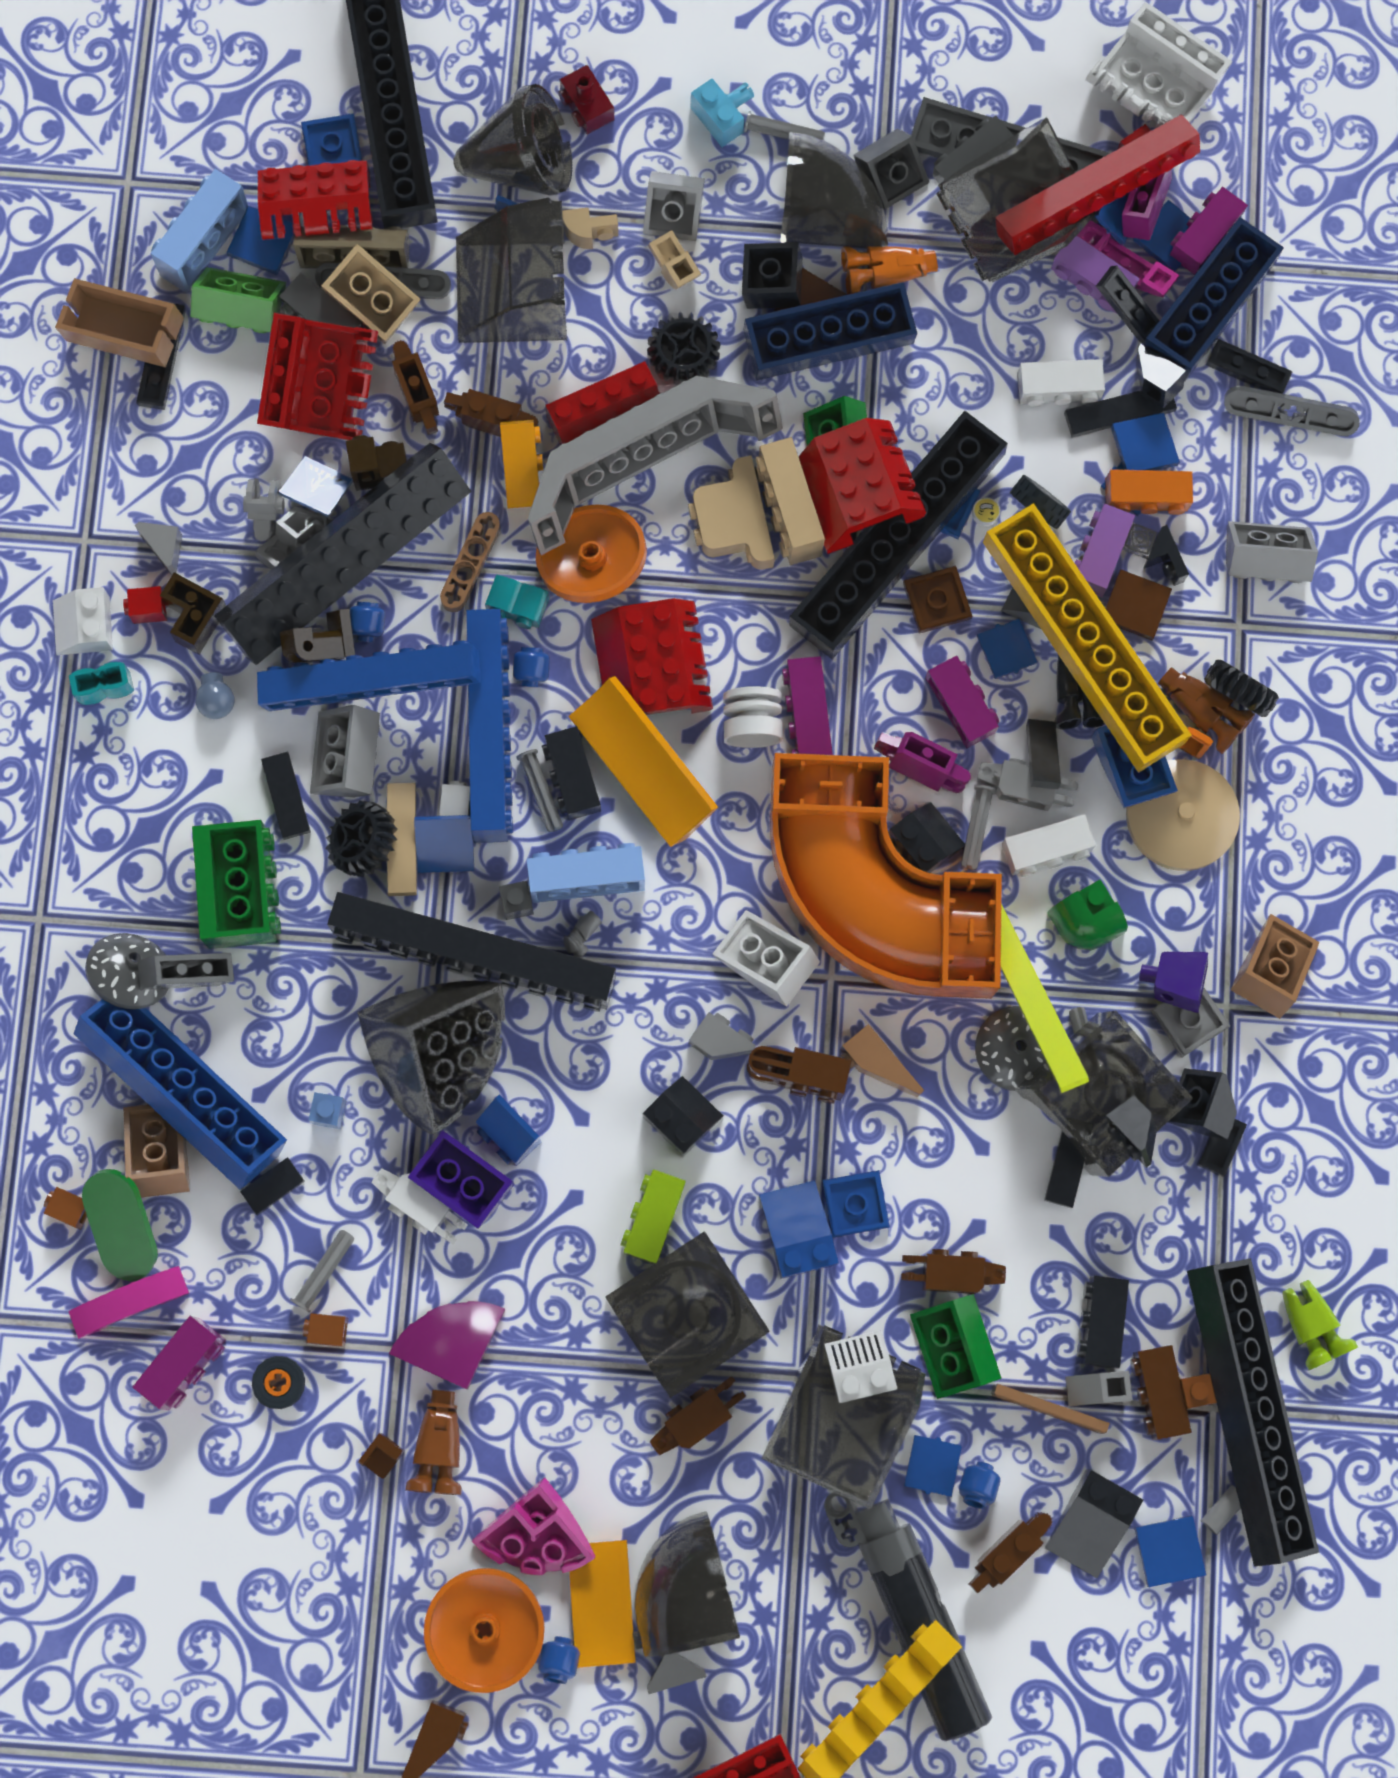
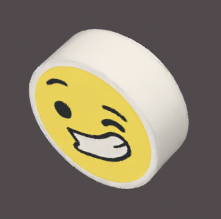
M988 497L976 501L972 510L974 521L984 527L992 526L997 522L1000 516V506L997 501Z

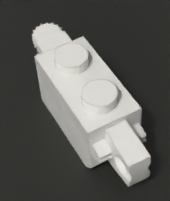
M381 1168L372 1180V1183L386 1196L385 1200L390 1203L388 1209L400 1218L404 1214L412 1218L414 1221L411 1225L424 1235L428 1231L434 1235L437 1233L454 1245L457 1241L455 1236L443 1230L440 1226L446 1218L452 1221L459 1229L465 1230L468 1224L452 1214L450 1208L408 1178L409 1174L398 1177Z

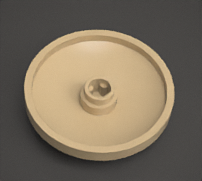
M1170 760L1167 762L1178 791L1127 807L1126 821L1128 830L1137 848L1155 864L1176 871L1201 869L1217 861L1232 845L1240 823L1238 800L1228 781L1212 767L1193 760Z

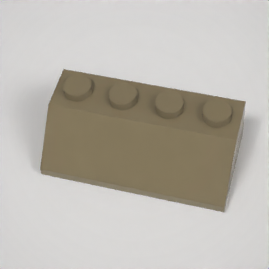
M340 225V233H333L332 227H329V234L306 236L304 226H301L302 236L294 237L293 246L300 268L317 269L324 263H341L356 244L362 247L382 266L409 268L410 240L408 230L392 226L387 229H376L373 227V230L362 231L360 228H357V231L350 232L349 227Z

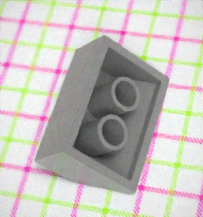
M1228 521L1226 566L1229 576L1238 579L1254 577L1265 581L1279 579L1288 580L1292 583L1312 582L1318 550L1310 528Z
M357 705L318 712L310 794L352 798L372 795L374 767L377 756L379 712Z

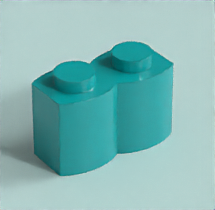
M496 575L486 600L485 608L501 609L502 618L515 620V624L521 628H539L550 596L548 591L539 587L521 583L509 577Z
M109 662L97 669H79L69 675L72 695L79 704L92 705L103 701L107 697L114 699L122 698L134 692L131 672L125 663Z

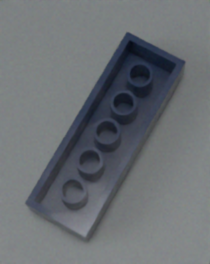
M1239 217L1146 338L1144 346L1186 370L1185 382L1278 261L1284 247Z
M904 282L745 318L743 327L756 381L914 344L918 334Z

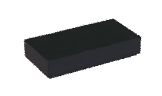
M1235 1119L1228 1139L1208 1137L1197 1166L1225 1177L1247 1124Z
M287 1157L241 1190L240 1193L258 1216L304 1183L305 1180Z

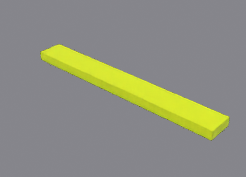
M1001 904V970L1061 1092L1063 1093L1088 1083V1075Z

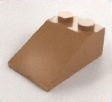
M1270 914L1241 965L1231 991L1280 1019L1296 1002L1320 942Z
M149 1104L123 1107L125 1177H130L135 1182L141 1198L190 1192L186 1139Z

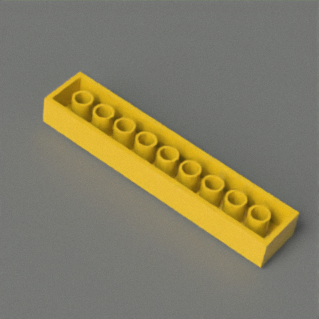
M1031 504L988 530L983 544L1137 772L1139 773L1184 745L1191 737V733L1035 504Z

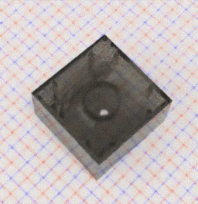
M1117 1011L1097 1013L1070 1038L1088 1075V1083L1062 1093L1045 1061L1015 1089L1022 1098L1027 1099L1040 1108L1067 1135L1084 1159L1085 1165L1083 1168L1091 1176L1110 1177L1130 1158L1124 1148V1144L1121 1141L1116 1143L1107 1131L1110 1127L1106 1118L1108 1113L1135 1096L1152 1113L1158 1132L1193 1099Z
M705 1231L605 1296L607 1303L669 1399L770 1332Z

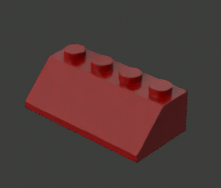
M644 361L546 404V417L559 444L562 445L576 439L587 431L601 426L608 420L628 412L633 407L653 399L660 392Z

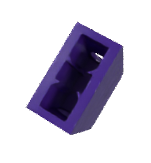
M1162 952L1158 967L1142 964L1139 981L1155 983L1154 998L1156 1000L1199 1013L1208 970V952Z

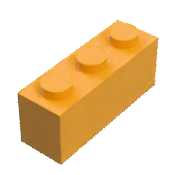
M534 420L500 422L507 508L532 507L540 484L538 471H543L542 454H536V443H541L540 426L534 427Z

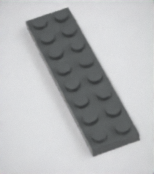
M923 97L911 135L918 152L939 158L944 153L949 155L955 150L954 146L960 139L965 136L971 137L976 132L975 128L983 120L988 119L990 121L993 117ZM1001 120L1017 139L1015 149L986 173L1045 190L1110 153Z

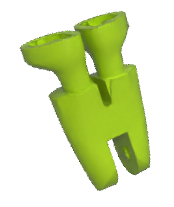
M1309 1280L1300 1283V1288L1307 1304L1302 1306L1292 1288L1283 1291L1282 1295L1299 1345L1304 1343L1307 1345L1309 1356L1306 1360V1366L1310 1371L1358 1348V1345L1353 1339H1342L1338 1336L1334 1329L1341 1326L1315 1286ZM1323 1336L1328 1351L1323 1348L1318 1337Z

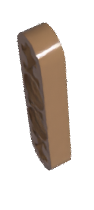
M483 512L476 518L441 591L440 599L442 606L449 612H458L465 606L500 533L499 519L491 512ZM488 521H492L494 529L489 528L485 534V539L481 537L483 534L482 523L487 524ZM481 544L484 547L482 555L475 557L469 554L468 550L471 545ZM461 568H469L473 574L469 580L462 581L458 579L457 572ZM454 582L460 587L457 593L460 601H454L452 604H449L447 595L453 596L456 590L455 585L452 584Z

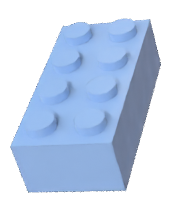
M214 169L210 176L204 177L200 184V189L195 196L188 198L182 213L178 218L172 219L168 226V231L162 239H157L152 246L151 256L160 277L185 293L189 291L241 222L248 207L242 185L217 169Z
M624 843L618 845V849L607 850L606 846H596L590 848V852L578 853L577 849L561 851V855L550 856L547 852L533 854V858H527L532 903L645 891L641 846L635 847L634 843Z

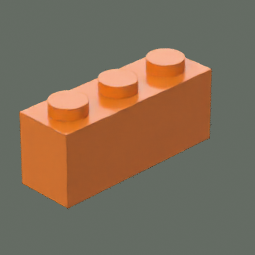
M1110 470L1105 478V502L1107 505L1128 513L1130 510H1141L1142 514H1155L1158 511H1168L1171 515L1183 514L1193 504L1192 471Z

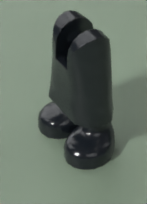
M1058 655L1056 677L1057 702L1065 704L1063 711L1055 718L1056 728L1060 730L1072 729L1080 725L1081 721L1083 726L1087 728L1105 725ZM1078 703H1083L1082 717Z

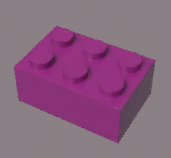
M190 1315L132 1388L159 1410H170L172 1407L177 1409L187 1397V1394L184 1392L190 1384L196 1385L205 1375L206 1371L203 1368L210 1360L214 1362L225 1349L223 1343L226 1339L203 1320Z

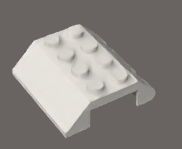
M1145 1L1130 20L1128 28L1121 39L1103 61H1097L1085 80L1093 86L1100 84L1098 89L1102 92L1107 89L1112 90L1113 100L1119 101L1121 99L1120 105L1138 117L1143 114L1142 120L1145 122L1151 119L1157 122L1156 129L1181 114L1190 123L1211 97L1232 64V60Z

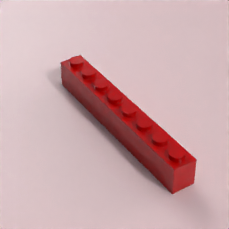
M1182 114L996 216L995 220L999 238L1014 256L1029 249L1034 244L1076 223L1081 218L1094 211H1098L1103 206L1123 197L1139 186L1145 185L1157 176L1170 171L1186 160L1192 159L1200 153V134Z

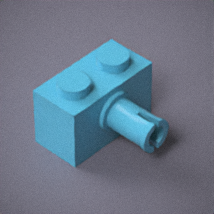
M711 78L691 92L690 108L719 145L724 147L743 134L744 117L737 108L754 98V92L749 87V84L744 82L740 87L727 95Z

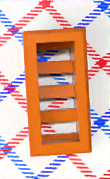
M1187 727L1191 737L1179 749L1200 759L1212 745L1213 740L1195 728Z

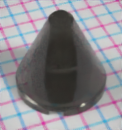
M539 84L520 87L457 149L453 158L456 171L465 177L549 196L566 191L572 179L570 141L563 143L559 126H563L565 123L548 91Z

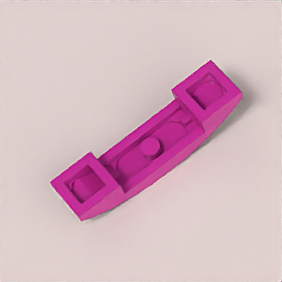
M1090 219L1077 234L1085 242L1140 278L1136 287L1139 290L1164 298L1179 278V274L1158 261L1153 265L1123 245H1120L1111 239V234H1107L1105 228Z
M177 1266L108 1292L68 1312L78 1339L159 1304L163 1305L189 1294V1290L181 1269Z

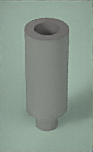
M1231 1485L1201 1519V1522L1215 1535L1220 1533L1240 1509L1236 1487Z

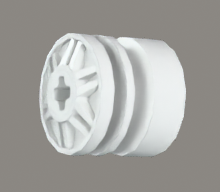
M760 686L740 687L724 692L723 703L726 706L723 708V714L731 717V719L724 721V743L742 748L769 747L781 743L783 739L782 721L774 717L782 712V706L779 704L782 699L781 692L777 689Z

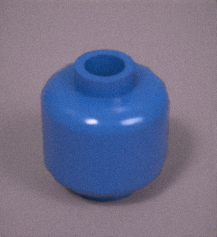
M357 601V606H352L349 610L352 634L357 635V641L373 642L374 637H380L384 633L385 611L379 608V603Z
M521 647V651L516 652L513 658L514 679L522 681L523 687H539V682H545L549 678V655L543 653V648Z
M977 1462L976 1465H970L964 1469L959 1486V1494L964 1498L963 1502L974 1508L985 1509L986 1505H991L996 1501L1001 1478L993 1471L994 1467L985 1462Z
M555 1636L554 1641L543 1644L538 1670L544 1675V1680L557 1684H566L567 1680L576 1676L580 1651L577 1647L571 1645V1639Z

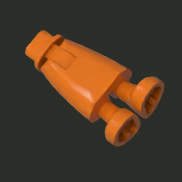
M848 246L843 247L841 250L842 269L844 272H847L845 285L848 295L860 292L862 285L870 282L872 289L925 277L929 272L938 271L935 251L924 252L923 248H919L917 251V249L910 247H867L866 252H858ZM865 265H867V268H868V269H857L858 267H860V266H865Z

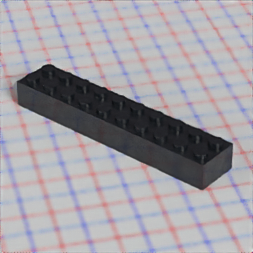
M346 0L384 229L392 226L406 228L438 223L400 0Z
M964 410L911 473L915 487L910 491L918 492L920 495V500L926 511L925 516L906 524L902 513L864 528L853 541L854 544L845 550L790 615L789 626L833 660L1006 454L1008 443Z
M429 443L216 613L214 617L245 657L254 665H257L281 646V631L305 627L472 491L442 448Z
M341 892L336 894L327 923L333 935L337 936L336 940L343 943L352 944L353 940L364 943V948L380 952V949L383 948L390 950L391 955L398 958L407 959L408 955L419 958L418 962L427 966L435 967L436 963L446 966L447 971L456 974H462L463 971L471 972L474 974V978L490 982V979L493 978L500 980L501 985L504 987L517 989L518 986L528 988L529 993L540 997H545L546 993L557 996L556 1000L565 1004H572L573 1001L584 1003L583 1007L585 1009L600 1012L601 1008L608 1009L616 980V968Z
M1249 1258L1188 1270L1189 1286L1193 1296L1253 1565L1256 1567L1282 1564L1319 1553L1252 1260Z

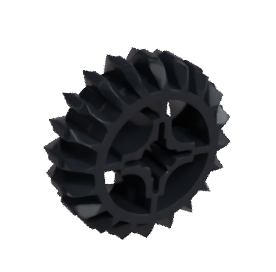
M680 311L677 319H674L669 314L667 316L668 323L660 319L658 322L659 328L653 327L651 330L653 337L648 338V345L650 347L647 348V355L651 356L649 359L650 365L656 366L655 372L657 375L664 372L665 381L673 377L675 385L679 383V379L687 381L700 375L707 378L709 376V369L714 370L716 368L715 361L720 358V353L718 352L720 342L716 341L718 339L717 332H711V323L703 325L704 318L702 316L697 320H693L694 314L692 312L688 315V318H683V313ZM685 332V333L682 334V335H677V334H676V333ZM696 336L704 343L705 353L701 352L700 348L695 345ZM663 344L673 353L671 361L662 352Z
M1216 660L1209 667L1204 678L1206 684L1261 717H1267L1270 711H1273L1279 699L1275 691L1223 660Z
M359 800L358 803H350L348 809L341 808V816L334 817L336 822L334 826L329 827L332 832L331 835L326 837L330 843L325 849L330 853L328 858L338 870L349 876L364 877L365 874L373 875L374 869H382L383 861H389L387 855L390 851H395L392 843L398 839L393 834L398 828L393 824L395 819L386 808L375 802Z

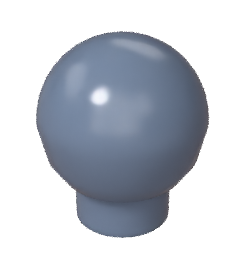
M210 672L200 677L201 686L196 693L195 702L197 709L203 716L209 719L226 717L232 711L235 704V697L231 688L224 683L221 673Z

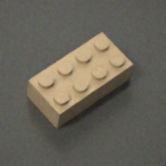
M792 437L761 445L759 456H756L757 466H755V473L758 482L763 481L765 491H763V498L766 507L772 508L773 516L771 517V523L774 532L780 533L781 542H779V548L782 557H787L790 565L821 557L825 538Z

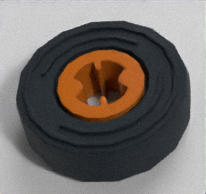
M274 1356L265 1359L257 1366L252 1377L254 1396L262 1405L270 1409L291 1407L300 1399L305 1388V1376L302 1368L296 1361L288 1357ZM277 1374L282 1375L281 1379L286 1378V1385L281 1386V1391H275L276 1387H271V1381L276 1380Z

